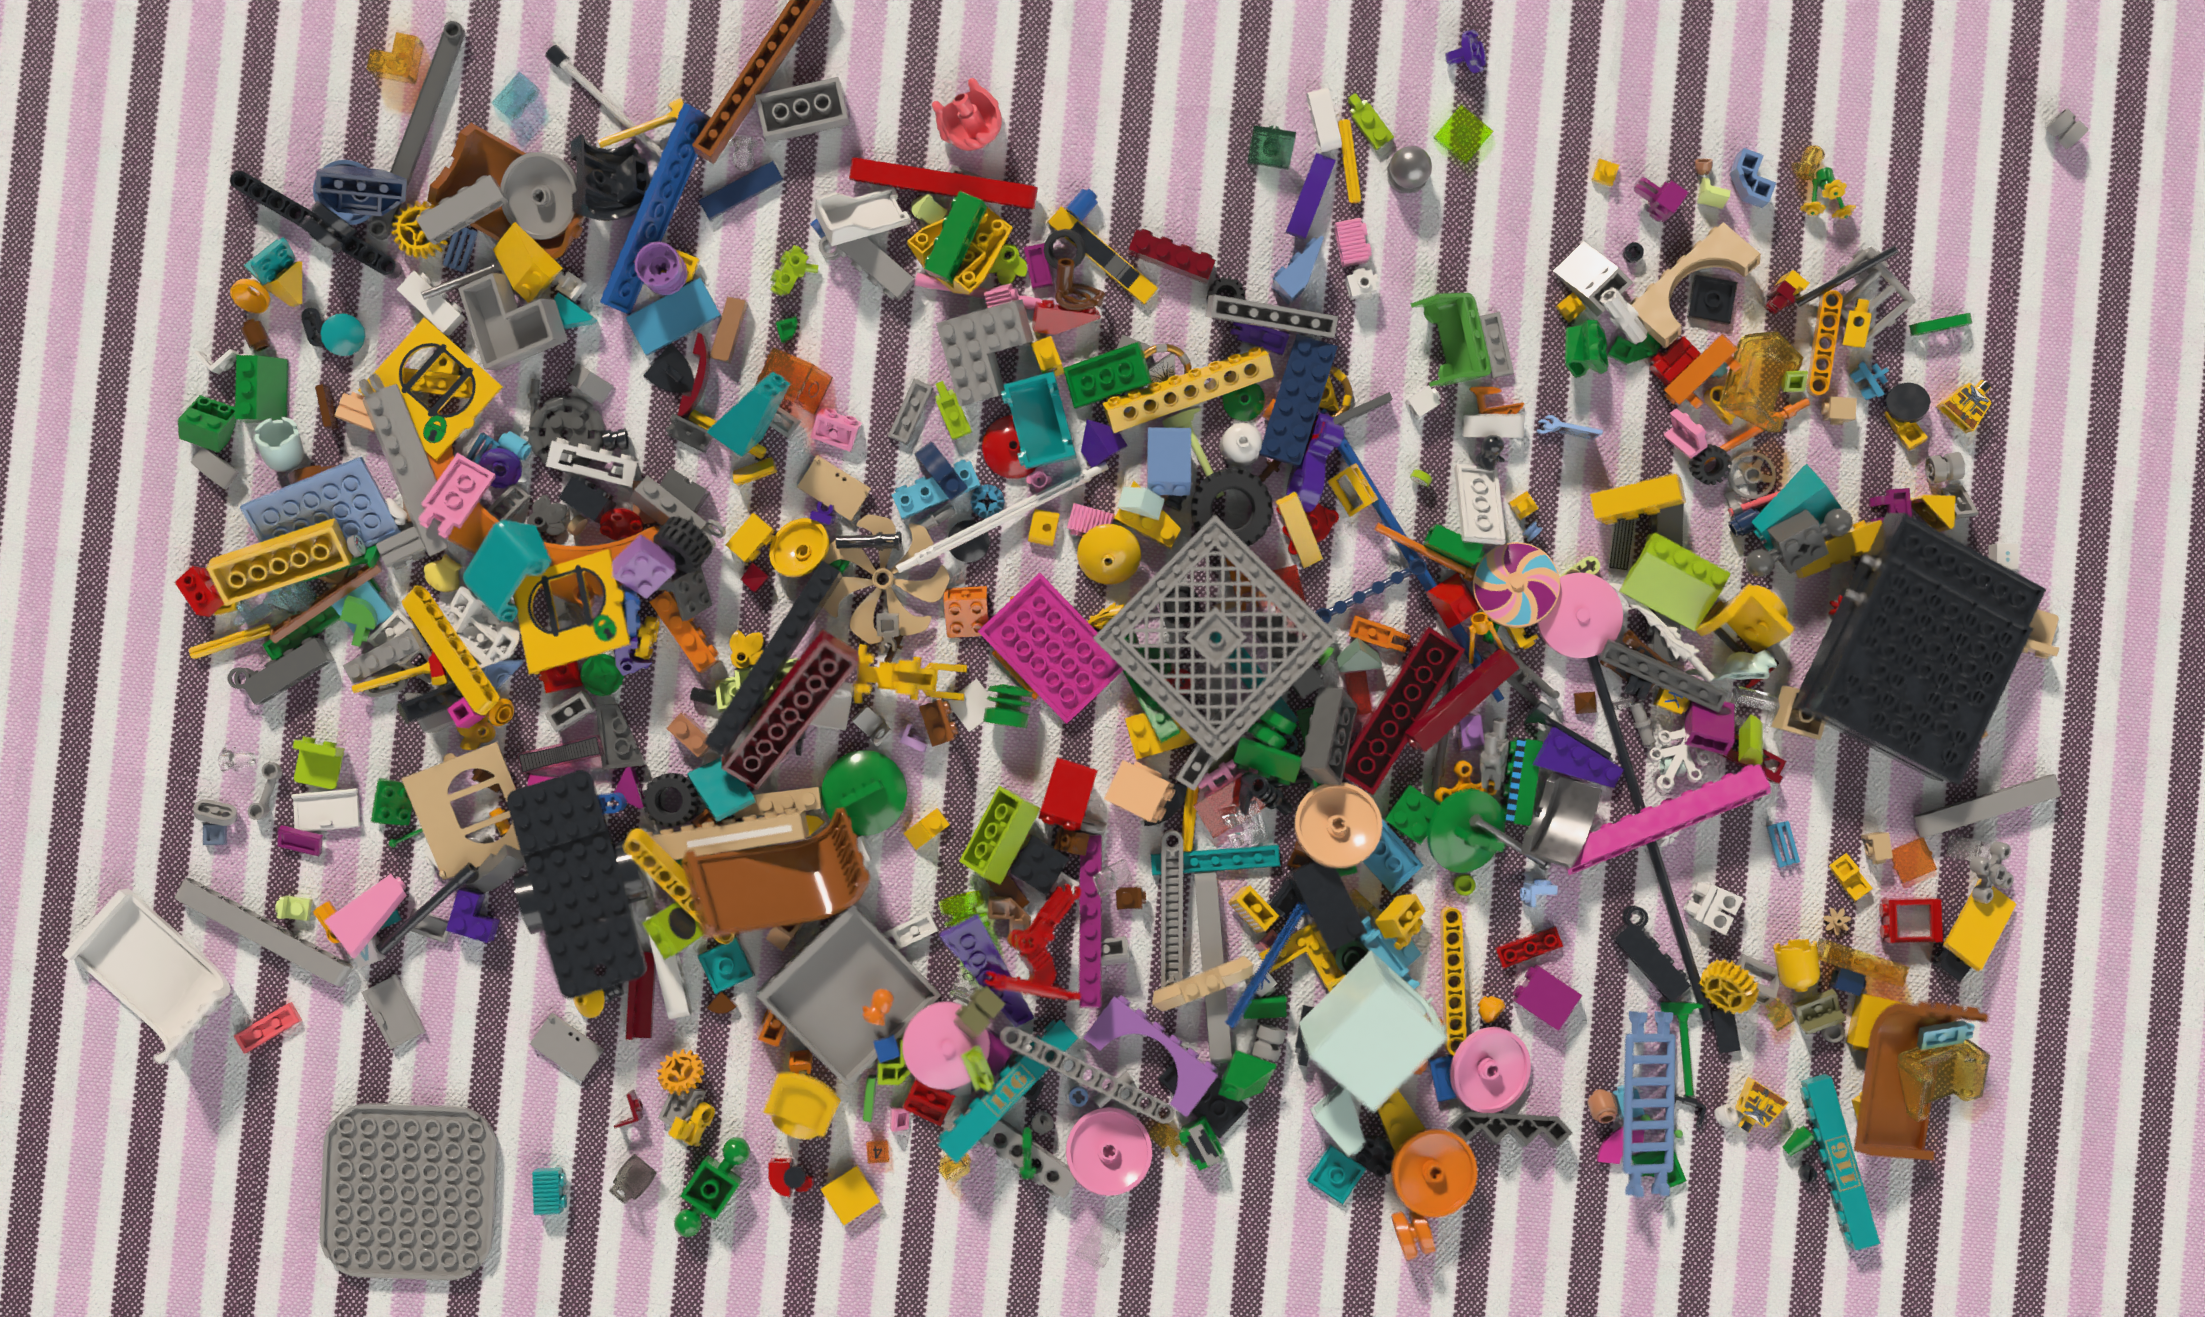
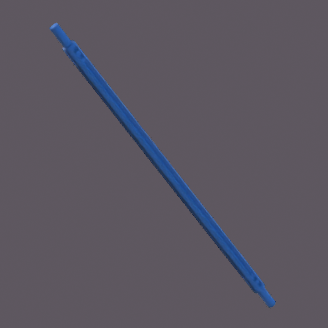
M1323 409V410L1320 411V412H1321L1322 414H1324V412L1326 411V409ZM1343 436L1342 442L1337 449L1348 466L1357 463L1375 492L1378 500L1372 503L1384 525L1406 536L1348 440ZM1395 541L1408 563L1416 558H1420L1416 551ZM1427 569L1424 574L1417 576L1426 592L1437 586ZM1461 623L1449 628L1459 646L1465 649L1464 654L1469 660L1470 638ZM1474 646V659L1471 665L1475 670L1484 660ZM1499 688L1492 692L1497 703L1504 699Z

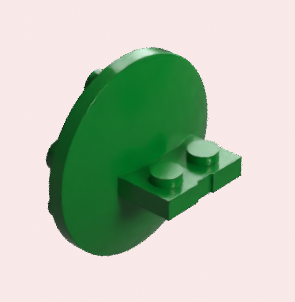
M870 750L854 751L840 757L828 769L822 784V803L831 820L836 809L845 808L847 816L849 815L851 818L853 834L860 836L874 835L891 827L901 816L907 801V784L901 769L886 755Z
M1478 789L1460 790L1448 796L1435 808L1427 829V843L1434 860L1445 869L1457 873L1471 872L1485 865L1497 851H1503L1505 843L1482 829L1474 828L1470 825L1471 817L1478 814L1482 817V820L1505 833L1503 810L1498 801L1488 793Z

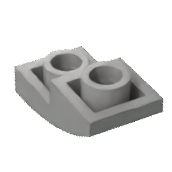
M204 447L199 449L191 461L204 475L226 490L239 473L227 461L220 459L212 450Z

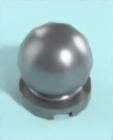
M1417 146L1401 148L1393 155L1387 166L1388 183L1394 190L1402 194L1418 192L1424 187L1432 172V162L1425 150Z

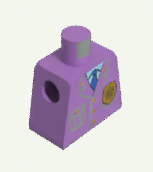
M1474 709L1455 726L1459 752L1480 750L1484 746L1481 715Z

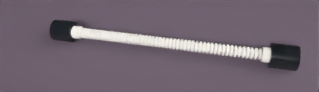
M553 45L549 48L545 57L553 65L571 74L577 82L620 120L626 128L629 129L636 126L571 65L569 57L559 46ZM644 133L636 135L640 141L661 159L663 150Z

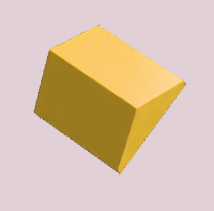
M1922 495L1911 498V507L1930 527L1939 532L1951 530L1954 527L1955 496Z

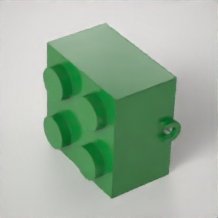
M1409 785L1384 821L1396 828L1397 832L1403 837L1407 836L1418 845H1421L1427 836L1430 819L1438 804Z

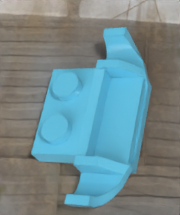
M1367 916L1362 920L1367 933L1358 937L1359 942L1377 955L1412 988L1418 987L1420 983L1408 975L1410 971L1408 966L1422 955L1412 940L1406 947L1397 950L1394 947L1397 937L1385 939L1379 929L1375 930L1370 923L1371 918Z

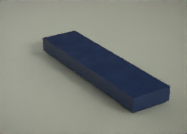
M771 161L698 201L710 221L783 182L784 179L774 161Z

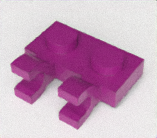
M1910 488L1886 490V496L1869 498L1870 507L1887 505V513H1906L1912 517ZM1885 517L1871 519V522L1881 520V522H1883Z

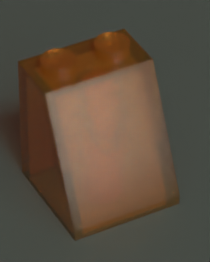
M773 347L761 373L758 375L755 386L774 372L790 383L783 401L815 415L833 377L814 364Z

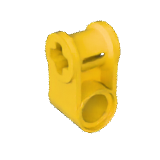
M1723 386L1709 388L1704 393V402L1717 414L1722 422L1729 426L1740 412L1743 413L1746 410L1744 405ZM1714 391L1718 392L1720 396L1718 402L1712 397Z

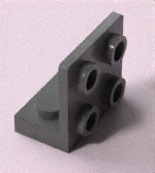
M701 566L694 573L682 572L676 569L675 573L657 589L674 592L682 621H687L712 606Z

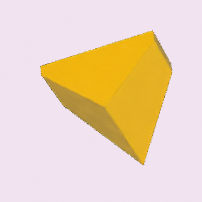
M302 261L294 262L290 267L277 274L274 280L264 285L267 291L290 307L302 304Z

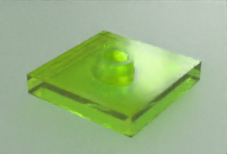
M1461 104L1433 139L1466 165L1490 137L1493 130Z

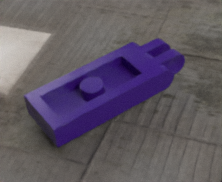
M1233 322V325L1239 327L1240 331L1231 328L1230 333L1236 335L1238 341L1255 347H1263L1269 352L1283 356L1290 334L1272 328Z

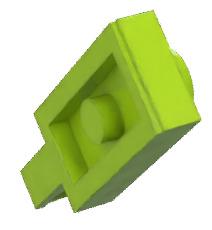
M1356 93L1348 98L1347 102L1353 108L1350 110L1351 118L1375 151L1394 139V136L1370 103L1366 100L1362 102Z
M943 381L936 383L935 385L939 392V395L935 396L936 403L952 440L954 441L972 433L961 406L959 407L956 393H954L953 389L947 391Z

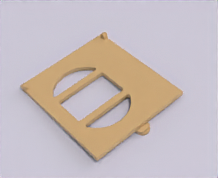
M497 742L459 757L448 753L444 756L443 763L402 778L440 871L439 875L443 880L453 877L467 863H471L475 867L481 866L491 853L496 855L505 844L520 850L513 823L502 838L492 843H477L466 837V834L511 818L509 811L462 829L451 805V801L497 783L500 784L506 801L510 792L516 790ZM479 768L495 775L494 778L448 794L452 780L465 770Z

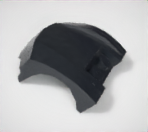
M583 134L578 135L571 141V160L576 161L577 191L572 194V211L574 213L602 221L624 219L637 213L644 199L645 192L650 185V176L646 159L641 158L638 150L634 147L636 141L631 140L623 146L612 149L598 148L591 145Z

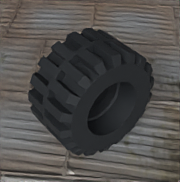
M678 516L669 518L653 537V543L674 556L675 568L682 572H696L713 550L710 540L699 527L687 519Z
M666 773L653 778V781L647 784V790L643 792L645 798L642 799V804H645V813L649 814L648 818L654 820L655 824L663 825V827H675L685 824L697 813V806L700 805V800H698L700 795L689 778L680 773ZM668 787L676 788L682 795V806L677 812L670 813L661 805V794Z

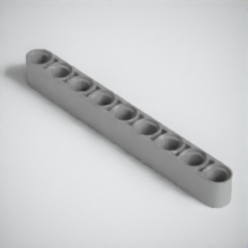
M1216 872L1194 874L1202 972L1224 963ZM1226 988L1204 996L1210 1063L1212 1064L1229 1063L1232 1058L1230 1028L1225 1023L1226 1019H1228Z
M185 878L175 895V899L333 985L343 987L353 969V966L343 959L194 879Z
M1008 1026L1000 1033V1040L1006 1046L1161 1123H1169L1174 1118L1175 1112L1171 1105L1017 1028ZM1014 1031L1016 1039L1008 1043L1006 1039L1007 1034ZM1029 1041H1034L1035 1049L1032 1052L1026 1051V1044ZM1052 1050L1054 1058L1047 1062L1045 1054L1047 1051ZM1067 1060H1072L1073 1068L1065 1071L1064 1063ZM1090 1069L1092 1077L1085 1081L1083 1073ZM1110 1079V1087L1107 1090H1103V1081ZM1128 1088L1130 1092L1128 1098L1122 1099V1090ZM1143 1098H1147V1107L1141 1109L1140 1101ZM1162 1107H1166V1116L1160 1118L1159 1110Z

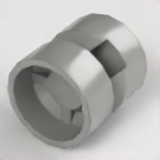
M2068 108L2057 115L2045 127L2053 137H2059L2058 142L2065 149L2074 145L2089 130L2081 121H2075L2076 116Z
M1948 453L1943 457L1941 455L1927 457L1925 460V473L1928 481L1933 484L1945 482L1946 479L1949 481L1963 479L1965 463L1961 453Z
M1259 1024L1256 1035L1259 1040L1254 1042L1252 1054L1267 1060L1279 1061L1281 1053L1279 1044L1284 1042L1286 1031L1270 1025Z

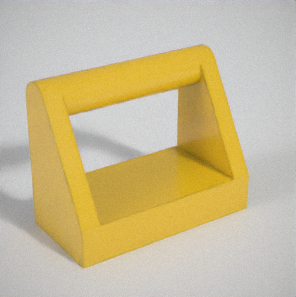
M1357 463L1328 480L1329 485L1349 517L1378 500ZM1345 475L1363 501V504L1355 509L1337 481Z

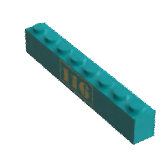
M1061 1019L1056 1022L1052 1020L1044 1028L1047 1032L1042 1037L1039 1035L1035 1037L1063 1052L1079 1038ZM1034 1041L1030 1042L1031 1048L1027 1052H1032L1035 1049ZM1052 1050L1047 1051L1045 1054V1060L1049 1062L1054 1058ZM1020 1053L1014 1059L1016 1063L1010 1069L1007 1066L999 1074L1001 1079L996 1084H993V1089L990 1091L984 1090L986 1094L981 1099L977 1097L968 1106L971 1110L965 1116L961 1113L953 1121L955 1126L950 1131L946 1129L937 1138L939 1140L937 1145L957 1164L1050 1067Z
M1822 1074L1802 1080L1800 1093L1808 1105L1806 1113L1809 1120L1813 1122L1814 1129H1812V1134L1820 1146L1818 1154L1821 1161L1825 1163L1826 1170L1824 1175L1832 1187L1830 1195L1833 1203L1837 1204L1839 1212H1836V1216L1844 1228V1233H1842L1844 1242L1855 1251L1878 1245L1880 1240L1832 1077Z

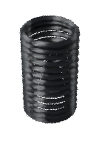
M693 687L690 700L714 706L717 696L715 692Z

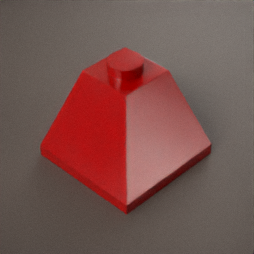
M1459 573L1452 575L1426 592L1448 629L1461 623L1480 609Z

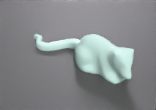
M1767 650L1757 654L1747 652L1733 653L1728 657L1721 673H1712L1714 678L1711 681L1725 678L1735 680L1767 679L1770 676L1769 668L1777 667L1773 655ZM1696 669L1685 671L1687 674L1697 675L1704 679Z

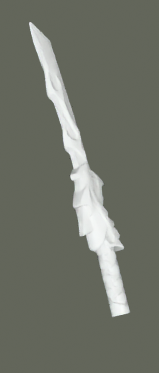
M1609 583L1619 592L1622 584ZM1620 593L1632 609H1638L1646 617L1649 625L1655 626L1660 631V636L1664 637L1667 648H1670L1675 659L1678 656L1684 661L1688 659L1707 682L1714 678L1712 673L1695 656V653L1700 651L1693 645L1684 644L1680 640L1681 635L1677 633L1678 629L1676 627H1667L1647 606Z

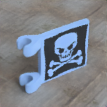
M1547 415L1545 419L1538 421V423L1544 424L1543 428L1545 430L1537 429L1539 434H1546L1552 431L1592 440L1603 433V430L1560 422L1553 415Z

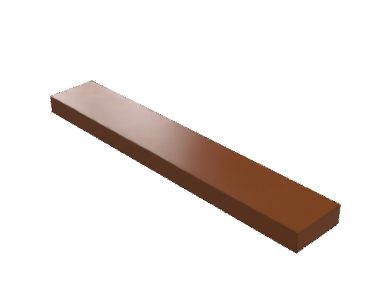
M378 560L373 568H369L366 564L271 628L270 639L274 643L278 642L382 572V563Z

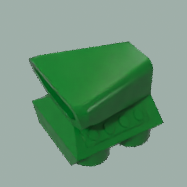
M1587 319L1582 325L1566 328L1565 365L1575 378L1584 376L1589 368L1599 374L1608 371L1607 339L1605 331L1598 320Z

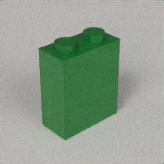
M1438 524L1430 527L1423 546L1466 567L1476 565L1477 562L1480 563L1485 552L1482 551L1483 544L1462 541L1461 534Z

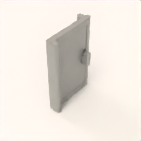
M397 974L361 992L390 1050L426 1032Z
M553 1012L548 1016V1019L530 1043L532 1047L581 1082L585 1080L586 1075L604 1051L603 1048Z

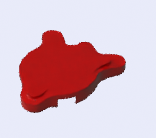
M1318 503L1311 512H1305L1317 543L1327 537L1332 526L1339 520L1337 511L1330 510ZM1277 506L1276 511L1279 515H1281L1279 508ZM1285 525L1282 528V533L1290 540L1288 552L1291 555H1296L1297 552Z

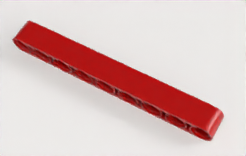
M854 157L851 161L849 180L951 197H957L959 191L979 198L983 202L1026 209H1035L1038 187Z

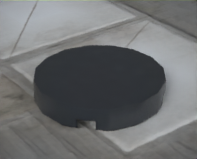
M1911 382L1900 383L1888 392L1886 411L1898 422L1915 423L1923 419L1928 413L1931 404L1930 396L1925 388Z

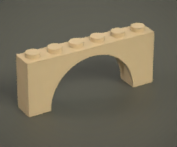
M1723 222L1718 227L1712 228L1703 241H1698L1693 246L1691 252L1681 256L1671 270L1667 269L1661 275V279L1655 284H1650L1646 288L1645 293L1641 297L1633 299L1630 305L1638 312L1639 315L1637 317L1647 329V333L1664 348H1667L1681 335V324L1673 316L1669 305L1672 292L1678 283L1687 275L1710 267L1730 269L1745 278L1760 264L1761 253Z

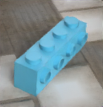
M964 459L953 464L954 470L968 487L960 495L981 486L971 461L966 462ZM926 476L915 480V485L908 488L907 485H903L895 489L896 493L892 494L903 520L950 500L933 477L927 479Z

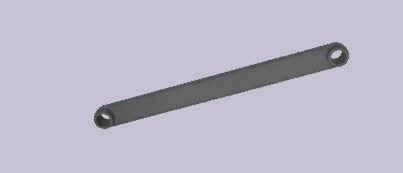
M449 21L444 26L390 173L407 179V188L463 39L465 38L464 28L455 21ZM458 28L457 34L451 36V31ZM401 204L383 216H373L369 225V231L373 237L378 240H385L391 235L392 223L396 220L394 215H398ZM383 225L382 233L377 234V228Z

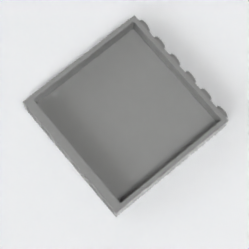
M854 904L834 916L756 991L757 997L847 1087L850 1084H855L861 1078V1073L866 1068L870 1069L877 1062V1054L873 1044L874 1040L894 1034L895 1040L897 1038L901 1039L911 1019L923 1008L938 1003L941 996L939 991ZM878 989H886L894 997L889 1013L885 1014L884 1026L867 1022L862 1015L864 1013L862 1007L867 1006L870 1008L872 996Z

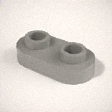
M392 670L367 678L365 682L401 671ZM408 679L400 680L398 685L393 682L379 686L377 691L372 688L364 692L369 697L375 698L396 693L405 689Z
M205 799L198 801L193 806L194 816L200 821L229 826L235 823L238 818L237 810L233 805Z

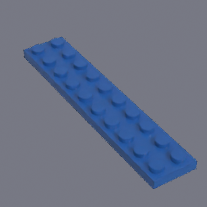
M684 103L678 114L675 126L670 133L669 140L661 154V159L653 173V178L645 192L642 204L636 213L634 223L628 232L623 249L619 253L617 263L602 294L600 303L628 315H631L644 284L635 271L636 256L644 246L662 241L698 157L692 145L711 118L689 104Z

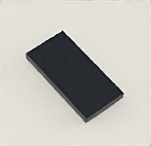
M1175 1061L1158 1077V1080L1174 1095L1178 1084V1071ZM1217 1076L1191 1112L1197 1118L1205 1116L1213 1132L1220 1139L1249 1109V1106L1242 1100L1238 1102L1219 1095L1222 1080Z

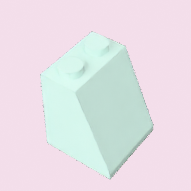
M1339 1083L1310 1110L1314 1118L1343 1151L1350 1156L1352 1153L1353 1155L1357 1154L1363 1148L1362 1144L1365 1140L1350 1092Z

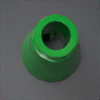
M1803 1125L1800 1128H1796L1782 1147L1792 1156L1812 1145V1141L1816 1138Z

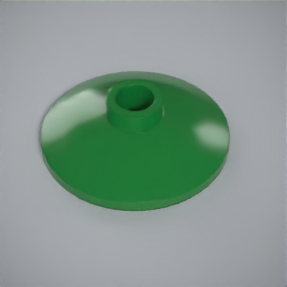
M1257 383L1223 395L1225 411L1230 417L1238 421L1253 420L1262 412L1265 405L1264 392ZM1243 395L1247 396L1248 402L1243 403L1240 397Z

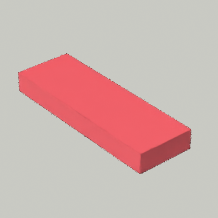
M290 1002L233 1036L243 1053L246 1054L299 1023L302 1019L293 1003Z

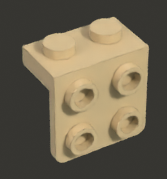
M2037 609L2030 624L2033 630L2022 653L2032 652L2035 653V657L2042 659L2058 655L2059 648L2051 646L2059 620L2057 615Z

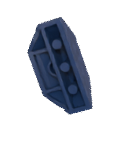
M341 165L316 170L315 192L336 212L383 216L406 201L407 179L388 171Z

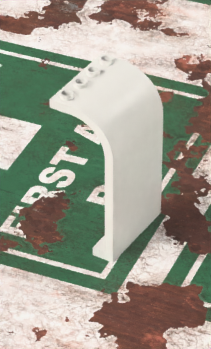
M129 888L119 890L62 954L67 960H76L159 1035L166 1049L165 1052L157 1054L153 1058L159 1064L174 1060L180 1053L179 1049L193 1039L194 1032L208 1022L210 1014L216 1012L223 1005L222 1001L230 993V985L222 972Z

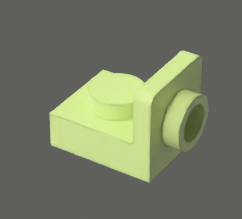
M294 896L280 897L275 907L277 919L310 920L313 899Z

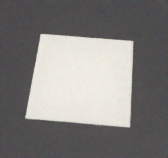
M978 679L958 692L965 694L964 701L948 700L951 709L969 732L983 722L985 708L995 707V702L987 700V696L990 695Z

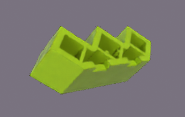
M903 1037L900 1039L899 1057L881 1063L877 1060L878 1085H900L911 1073L903 1056Z

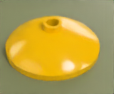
M800 518L787 523L776 533L771 542L769 557L772 566L780 574L791 578L811 573L827 555L829 549L828 533L818 521L809 518Z
M1102 524L1093 527L1083 535L1077 549V560L1084 574L1093 581L1108 585L1118 584L1129 579L1137 571L1141 561V548L1137 538L1126 528L1115 524ZM1110 558L1112 559V562L1108 563L1105 561V559Z

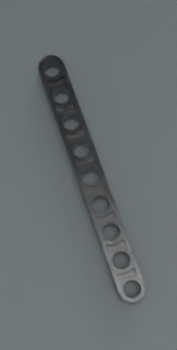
M235 171L231 175L230 184L233 188L294 224L298 225L305 216H310L314 220L320 221L319 218L312 214L311 210L243 171ZM246 178V184L240 187L241 181ZM265 189L264 195L258 197L260 190ZM283 200L282 206L277 208V202ZM301 210V216L295 219V213ZM338 233V237L345 244L341 251L387 278L396 279L401 275L402 266L398 261L354 235L351 239H346ZM356 242V248L350 251L351 243ZM375 253L374 259L368 262V255ZM393 263V269L390 272H386L387 265Z

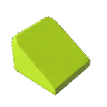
M1786 371L1780 387L1784 392H1805L1808 371Z

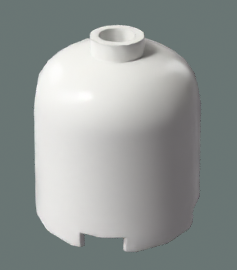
M1234 424L1225 431L1220 440L1219 448L1221 455L1227 463L1234 467L1242 468L1249 466L1259 457V451L1262 447V436L1257 428L1251 424Z

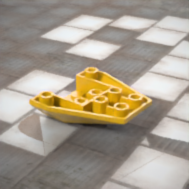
M987 207L959 271L954 278L953 284L938 278L936 279L953 293L970 294L984 282L1008 239L1012 226ZM944 219L922 228L907 241L908 246L923 268H925L924 264L927 256L931 255L934 248L935 238L942 231Z

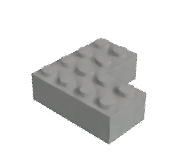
M491 273L458 288L483 367L486 370H501L568 341L555 300L538 299L518 308L510 282L504 274Z
M1022 299L936 323L959 407L1002 395L1001 391H1005L995 352L1034 341Z

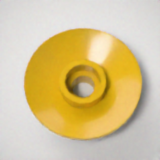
M603 990L575 998L573 1001L580 1014L587 1018H594L604 1008Z

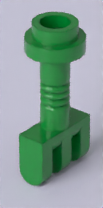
M1026 1127L1023 1130L1022 1137L1023 1167L1019 1168V1174H1021L1023 1179H1032L1034 1174H1036V1168L1032 1167L1031 1159L1032 1130Z

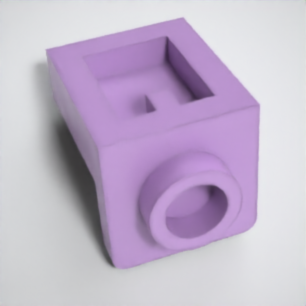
M913 724L903 725L898 736L901 738L900 743L925 752L928 744L924 743L925 738L913 734L912 738L909 737Z

